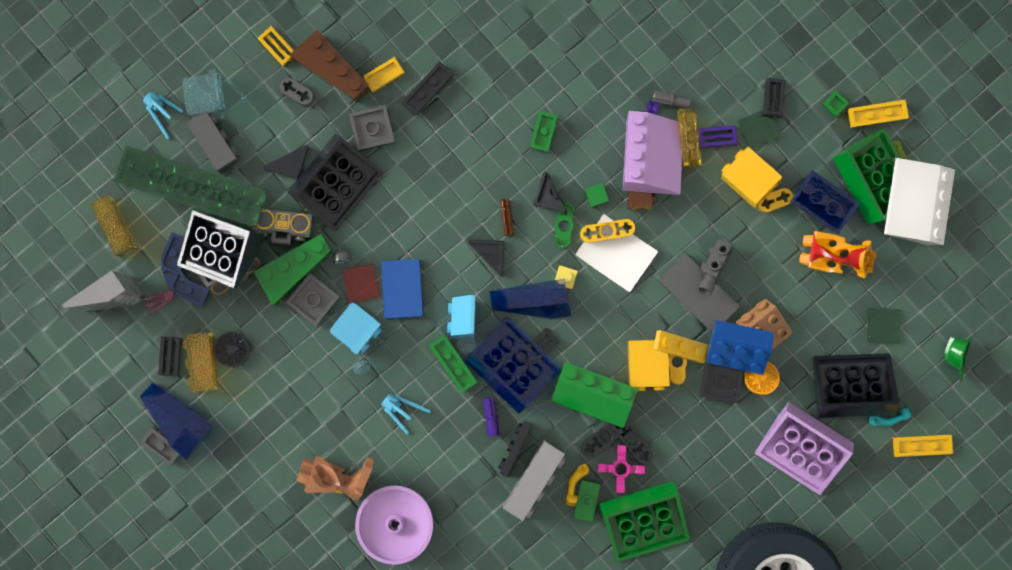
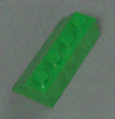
M565 362L551 402L624 428L638 388Z

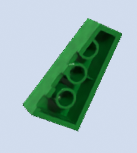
M320 234L254 271V274L271 304L277 306L309 273L321 265L333 251L325 237Z

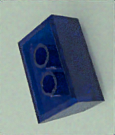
M813 170L806 175L790 200L792 204L836 235L840 233L860 205L859 202Z

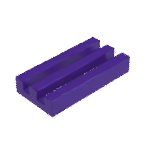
M736 125L697 129L699 148L738 144ZM732 130V134L703 136V133ZM733 138V141L703 143L704 140Z

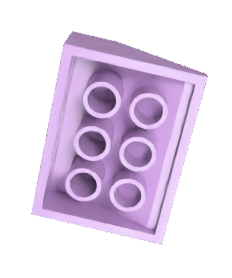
M628 112L622 191L680 195L684 123L649 112Z
M788 402L756 449L755 454L821 495L853 454L854 443Z

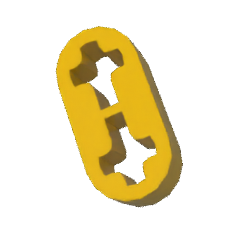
M786 188L776 190L765 198L766 201L773 200V203L768 206L769 209L761 206L764 200L757 208L763 213L779 209L791 203L793 194ZM781 192L784 195H788L786 202L784 200H776V198L781 196Z

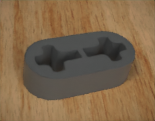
M285 78L281 81L280 90L285 96L302 106H309L313 103L314 95L308 88L291 78ZM292 83V87L296 91L288 90L286 92L285 84L289 85ZM300 92L304 95L308 93L309 100L302 102V98L298 93Z

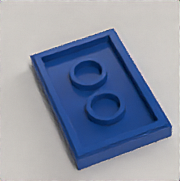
M420 259L381 261L384 319L423 316Z

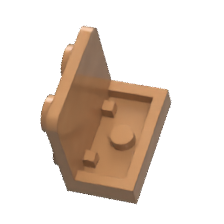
M766 298L758 302L754 308L736 321L737 325L774 332L772 350L792 334V330L778 308Z

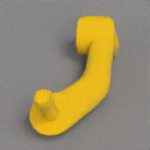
M586 464L580 465L569 478L566 504L569 506H575L577 503L578 495H574L575 486L581 478L589 473V468Z

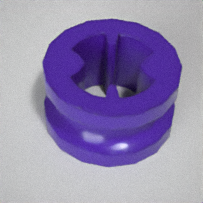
M649 100L647 112L657 115L659 102L652 103Z

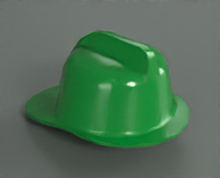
M972 336L968 340L950 338L945 349L947 362L960 370V381H962L964 376L966 358Z

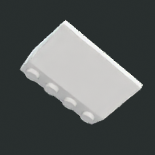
M896 158L884 234L925 245H944L955 169Z

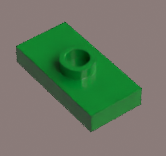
M581 480L573 518L593 522L600 483Z

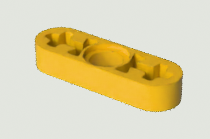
M629 219L587 225L581 229L580 238L585 243L628 237L634 233L635 224ZM624 223H627V226H631L628 233L625 230L618 231L619 235H616L614 224H618L617 228L623 227ZM604 226L612 228L613 233L611 236L603 235L602 228ZM595 227H599L598 233L601 238H597V235H592L591 239H588L583 233L586 232V229H589L590 232L597 231Z

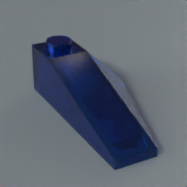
M565 279L489 291L492 308L496 311L549 319L571 316Z
M153 382L140 395L141 401L157 423L158 428L167 439L170 447L187 460L211 433L212 425Z

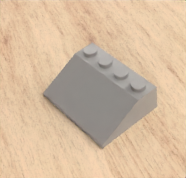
M110 271L62 304V306L67 309L85 312L129 306L130 304L134 306L141 301L140 297L144 293L132 276Z

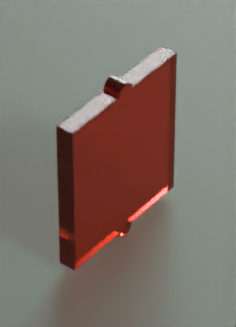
M373 264L361 267L357 265L356 268L342 270L348 303L365 302L367 299L380 297Z

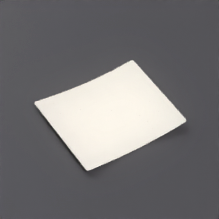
M603 214L597 224L613 220ZM614 224L616 227V235H619L618 231L625 230V232L628 233V231L625 228H617L618 224ZM604 226L602 233L604 236L609 237L612 235L613 230L610 226ZM595 227L597 231L591 232L588 235V239H591L592 235H597V238H601L598 233L599 227ZM632 234L623 238L592 243L584 242L576 255L630 292L658 251Z

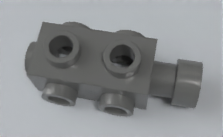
M718 239L715 245L712 244L708 252L709 258L707 261H703L700 268L703 279L697 287L700 293L707 296L712 294L715 288L714 284L716 285L732 253L733 244L731 242Z

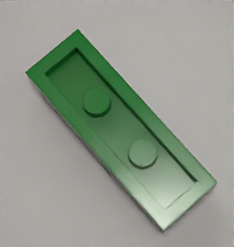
M445 335L429 345L461 393L477 383Z

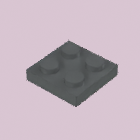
M386 105L349 114L358 151L395 143Z
M309 273L286 303L317 327L340 296Z

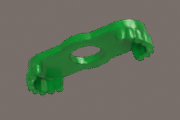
M566 202L563 204L567 210V215L558 212L555 222L556 234L554 241L559 248H566L570 245L571 232L574 227L572 220L575 210L572 204ZM565 220L570 224V228L567 231L559 229L561 221Z

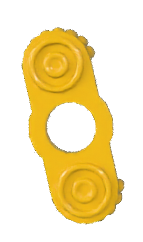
M669 354L670 382L680 385L686 379L685 367L687 359L682 358L683 364L677 368L672 365V359L675 356Z

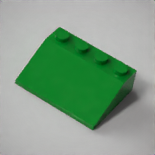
M885 128L867 136L833 157L867 225L883 221L887 218L895 160L900 158Z
M673 481L599 503L616 562L690 541L679 493Z

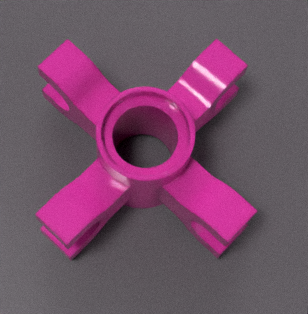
M617 445V460L613 464H597L598 472H611L616 476V492L625 493V477L629 473L645 474L644 465H629L625 461V445ZM620 463L626 466V471L623 474L616 472V466Z

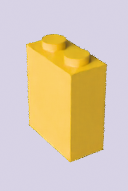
M747 147L745 150L741 149L736 154V160L732 164L728 163L724 166L721 179L756 209L782 182V176L753 150Z
M655 340L628 341L629 385L638 388V391H646V387H653V390H665V386H670L669 356L667 353L653 350Z

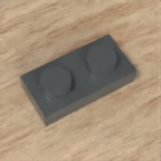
M151 427L140 442V444L169 466H172L183 452V449L154 427Z

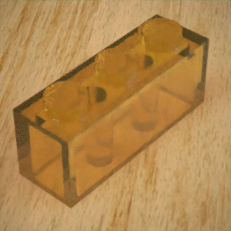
M106 195L90 203L114 255L122 257L138 249L113 197Z
M204 332L185 335L186 339L183 340V347L187 351L188 356L185 359V366L189 370L190 375L187 378L188 388L191 389V392L218 390L212 333Z

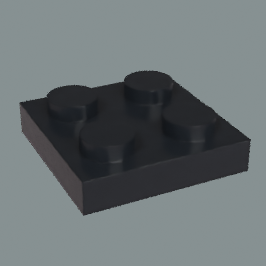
M705 361L699 397L738 403L744 371L706 363Z

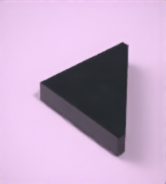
M304 145L265 165L264 169L298 180L309 146Z
M543 171L533 205L567 215V210L549 174Z
M469 239V244L499 276H503L504 241Z

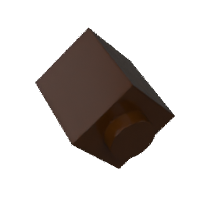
M627 191V209H651L652 204H655V193Z

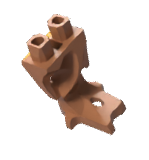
M316 456L314 461L304 458L296 482L306 485L304 490L306 493H344L352 499L359 500L373 469L374 459L366 458L362 469L349 476L344 475L345 469L329 462L323 457Z

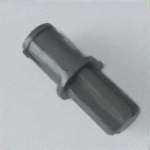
M654 91L652 101L669 105V107L675 106L688 110L691 98L675 95L674 92L670 94Z

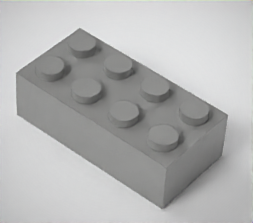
M544 440L503 504V509L522 521L525 517L529 519L534 511L533 504L535 501L540 502L545 493L543 488L546 484L550 485L555 478L553 472L556 468L560 469L565 462L564 452Z

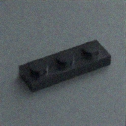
M439 61L401 104L416 117L454 76V73Z
M524 421L523 424L519 423L515 431L518 434L515 442L511 440L506 450L509 452L507 459L502 458L498 467L501 469V475L508 476L532 425L527 421Z

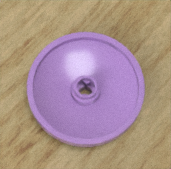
M397 485L380 488L371 493L358 509L355 521L357 539L363 550L379 562L393 565L409 562L419 556L430 542L433 533L431 509L425 499L410 488ZM394 520L399 522L397 528L392 526Z

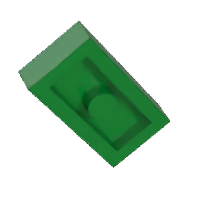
M539 110L530 144L531 149L548 153L558 115Z

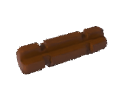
M501 199L500 207L502 208V222L505 227L503 228L504 235L512 236L514 235V227H512L513 219L510 199Z

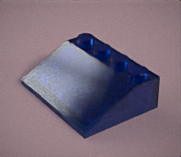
M508 316L464 360L518 414L562 371ZM528 344H530L531 347L528 350H526L525 348ZM520 352H523L526 360L519 354ZM539 354L542 355L541 359L539 358L536 362H532Z

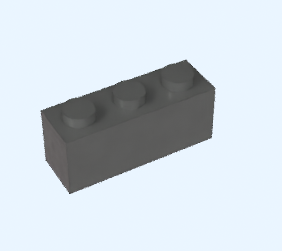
M205 110L188 121L187 125L215 169L222 173L239 162L237 158L239 153L233 145L230 146L226 141L229 137L223 129L219 130L216 124L219 122L214 114H209Z

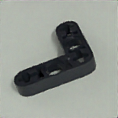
M628 419L624 427L626 430L630 427L632 431L627 432L623 437L621 433L624 432L621 428L617 429L615 425L607 423L581 444L582 453L590 457L596 455L619 437L639 463L647 464L653 457L652 451ZM606 430L610 433L611 437L608 441L603 442L600 440L599 435L602 431ZM630 434H634L637 437L635 445L627 443L626 439ZM596 436L602 446L599 448L597 444L593 447L594 451L592 453L590 451L585 452L587 448L585 444H593L595 441L592 438ZM642 443L643 446L640 448L643 452L648 451V459L640 460L639 451L636 450L634 453L632 449L637 448Z

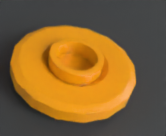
M767 362L763 375L744 372V382L747 388L755 394L768 395L778 387L780 381L779 372L770 362Z

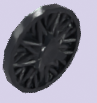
M227 332L216 340L214 354L220 364L226 367H237L247 360L250 354V345L242 334Z

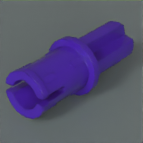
M492 397L485 398L483 402L487 436L500 435L497 422L499 415L497 416L495 399Z

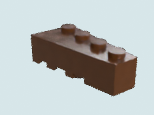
M318 30L289 54L293 61L356 103L370 91L368 84Z

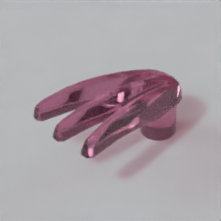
M168 290L143 298L142 301L144 302L160 297V299L145 305L144 308L146 309L162 302L148 312L151 315L173 300L175 293Z

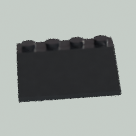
M334 134L287 193L334 231H337L383 172L342 137Z
M192 210L177 266L227 286L237 288L260 251L264 233L206 212Z
M890 353L813 357L815 400L818 418L896 415L900 401Z

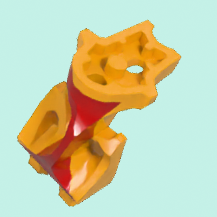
M814 231V235H804L803 246L811 247L810 254L801 253L799 262L808 266V268L815 271L843 274L841 268L842 265L854 268L857 275L861 278L866 279L868 273L873 274V265L877 253L871 248L872 241H863L862 245H851L846 243V238L829 233ZM830 241H836L837 245L831 247L829 243ZM845 250H848V256L842 258L840 256V253H842ZM828 261H833L836 263V266L829 267L827 263Z

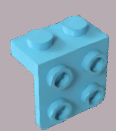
M351 303L332 326L330 333L349 347L353 353L359 355L360 353L364 354L370 347L368 343L371 339H376L382 330L380 328L382 324L358 305Z

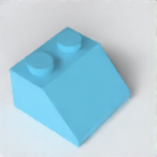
M475 295L453 297L452 303H448V314H452L451 322H448L447 333H451V339H474Z

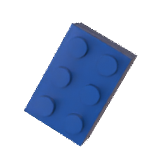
M716 320L708 345L706 363L763 375L772 351L774 332Z

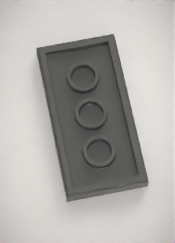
M686 253L658 280L711 333L713 332L716 320L725 322L740 307L717 283L716 285L714 284L715 288L710 296L700 293L697 287L700 281H703L702 271Z

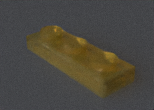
M678 109L677 115L683 166H701L696 110Z

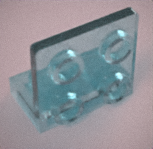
M209 69V74L182 78L186 113L188 116L201 114L205 110L208 113L225 110L221 77L216 69Z

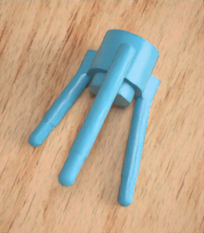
M152 91L145 96L143 102L147 105L146 109L150 112L167 139H170L154 111L159 110L170 120L171 116L162 108L163 102L181 113L184 110L164 98L161 94L157 95Z
M390 393L381 405L385 408L384 411L408 435L409 431L394 414L397 411L408 420H411V417L400 408L401 403L399 401L427 413H431V410L402 398L398 394L394 396Z

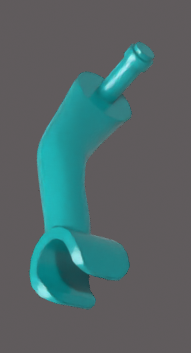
M905 407L899 410L900 415L893 418L870 416L869 423L873 426L892 427L901 421L909 419L912 416V412L909 407Z

